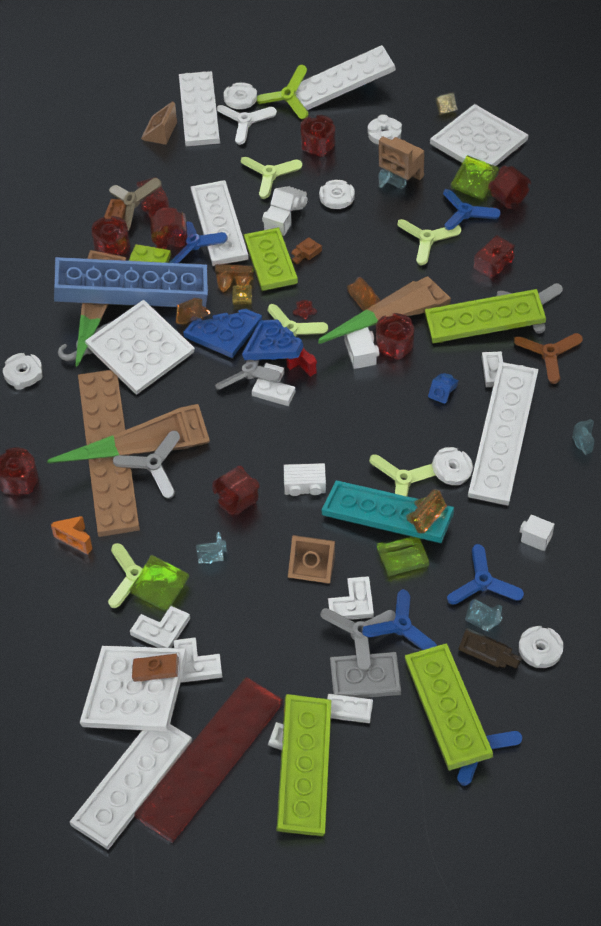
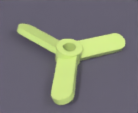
M248 157L241 158L242 164L262 174L259 192L261 199H266L270 196L272 183L276 177L298 171L302 168V162L297 159L275 166H264Z
M402 219L398 220L397 223L400 228L420 239L416 259L418 265H425L428 262L431 245L434 242L455 237L461 233L459 225L452 230H446L444 227L431 231L421 230Z
M271 304L268 307V312L275 320H279L283 327H287L292 331L295 337L297 335H318L328 332V325L324 322L296 323L290 321L277 305Z
M371 455L369 460L372 465L395 480V494L407 497L411 483L436 476L433 472L432 464L407 471L399 470L379 455Z
M113 544L111 551L125 571L126 577L111 596L108 603L111 608H117L135 585L141 582L174 581L177 578V571L174 568H141L135 565L123 545Z

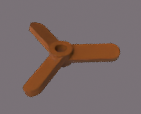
M574 333L555 344H546L544 346L523 337H515L514 343L542 354V358L546 362L548 380L550 383L556 384L560 381L557 356L579 345L583 338L580 334Z

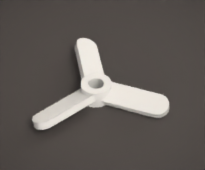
M217 106L218 112L238 121L235 139L238 145L245 143L248 128L251 124L275 117L277 112L274 107H268L252 113H238L226 106Z

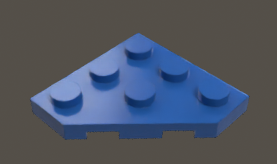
M248 309L238 310L239 313L228 315V313L213 315L211 319H194L183 332L184 337L233 358L254 332L258 323L262 320V315Z
M260 320L242 355L244 360L254 361L260 359H294L299 357L304 346L302 340L299 337L296 338L287 327H283L279 320Z

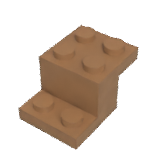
M382 136L379 139V166L406 180H409L411 177L421 180L424 176V150L397 137L390 140Z

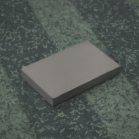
M396 652L370 654L371 668L368 671L359 670L356 655L330 657L333 694L357 698L401 695Z

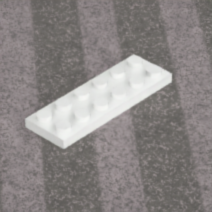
M381 45L302 81L296 91V96L304 107L309 110L395 71L396 68Z
M212 71L179 74L185 145L220 144Z
M226 181L191 186V193L203 235L224 232L228 236V240L224 244L207 246L212 266L248 260V252Z
M171 724L168 731L142 730L71 819L70 825L109 850L191 744L192 737Z

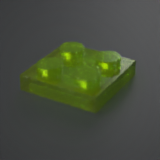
M467 155L451 183V188L484 200L499 172V167Z
M151 555L131 587L130 593L167 612L189 578V574Z

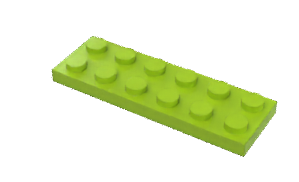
M537 289L425 309L432 343L546 323L545 313Z
M447 643L405 655V662L448 770L493 758V751Z
M286 694L276 831L324 836L331 720L330 699Z

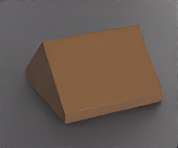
M173 101L151 117L142 135V140L167 145L177 123L176 107Z
M293 535L288 578L330 583L335 562V541Z

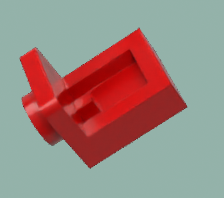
M304 348L298 358H287V367L290 370L300 365L310 377L317 373L316 358Z

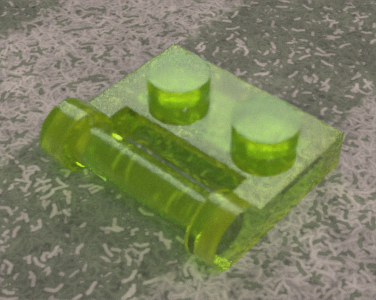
M411 536L386 544L384 542L377 543V550L388 576L429 566V560L420 538ZM413 545V547H409V548H405V549H402V550H398V551H394V552L388 553V551H392V550H396V549H400V548H404V547Z

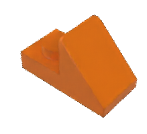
M82 516L56 521L51 524L55 538L87 555L93 549L90 536L83 531L85 524Z

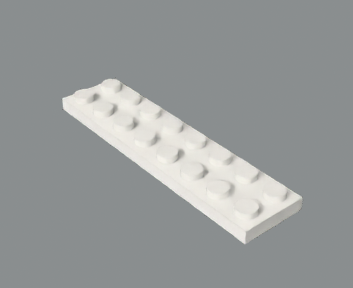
M499 362L468 497L509 506L538 369Z

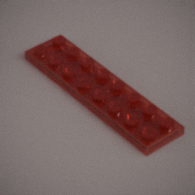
M246 677L134 813L135 818L173 843L281 707L283 699Z

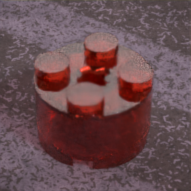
M316 115V118H311L310 116L302 121L300 129L302 150L320 157L325 156L335 146V126L332 119L327 116Z
M503 166L499 170L497 177L489 183L488 189L491 196L506 208L511 209L513 208L511 205L514 203L520 204L530 190L528 183L531 184V180L515 167Z
M162 208L157 210L154 216L151 215V239L157 248L165 249L167 246L183 247L188 237L186 215L182 211L179 213L175 208Z
M111 216L110 219H105V217H102L93 223L91 229L95 251L120 256L129 249L128 227L122 218Z
M392 313V316L386 317L385 315L377 321L375 344L378 346L379 352L388 357L402 359L412 350L414 345V326L409 317L400 313Z
M19 447L5 450L6 453L0 456L1 491L12 495L31 493L38 481V471L33 455L26 449Z
M240 465L213 481L212 489L214 494L218 493L220 499L217 501L219 505L231 515L235 513L238 515L258 501L257 489L260 488L259 483L255 478H251Z

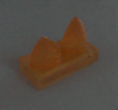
M215 265L217 283L223 293L230 287L233 279H235L236 284L241 290H244L251 280L254 279L253 266Z
M358 277L355 283L347 286V291L363 311L381 301L374 293V290L361 277Z
M191 299L177 305L176 324L183 325L199 318L204 319V316L210 315V311L202 306V299Z
M433 489L427 497L416 500L414 503L418 508L407 514L406 518L408 522L414 524L418 533L424 534L447 507L440 490Z

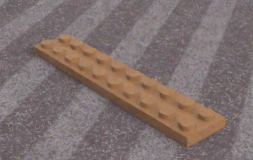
M112 370L78 375L86 444L89 445L125 431L118 376ZM114 457L88 459L99 537L140 530L131 468L116 467L113 464Z

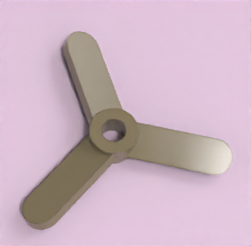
M153 178L135 192H128L118 185H114L109 189L111 195L127 205L121 229L122 232L127 233L129 231L134 208L138 207L140 201L161 187L160 179Z

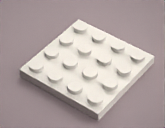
M474 104L430 139V144L484 176L528 140V134Z
M145 300L139 302L85 341L87 347L136 395L193 354L195 350Z
M102 646L81 716V726L168 731L188 655L186 649ZM177 653L179 657L178 677L133 681V659Z

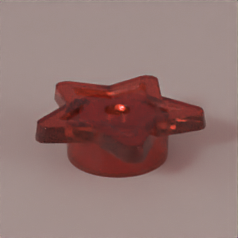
M308 300L297 301V308L293 311L294 315H301L304 320L309 315L317 313V310L312 307V301Z

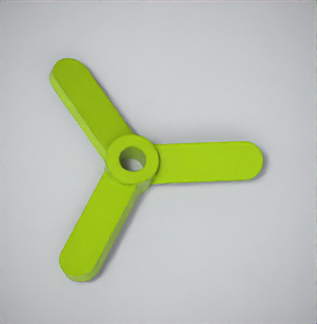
M299 65L288 86L283 88L282 91L258 95L257 103L262 104L284 100L289 103L300 119L305 120L308 117V111L296 96V91L307 72L306 66Z

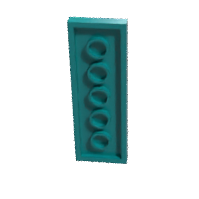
M337 480L322 508L323 516L442 543L454 514V507Z

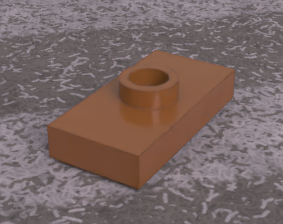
M111 199L103 218L104 224L122 225L127 205L120 199Z
M177 653L133 659V681L178 677L179 657Z

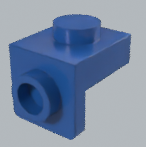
M446 373L438 375L432 381L428 397L445 404L448 401L450 392L457 388L459 380Z

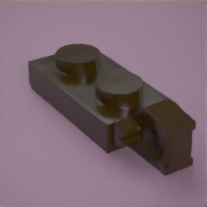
M469 628L465 630L458 648L460 651L496 667L501 666L505 668L508 664L517 668L522 657L511 653L513 649L508 647V645Z

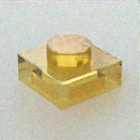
M453 93L435 98L439 114L457 110Z
M252 285L233 286V304H252Z

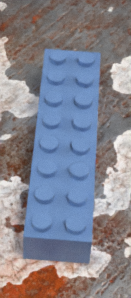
M55 257L54 302L137 305L142 300H145L150 306L206 308L208 296L207 265Z

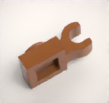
M308 237L291 252L295 256L291 261L299 264L304 258L312 259L322 251V245Z

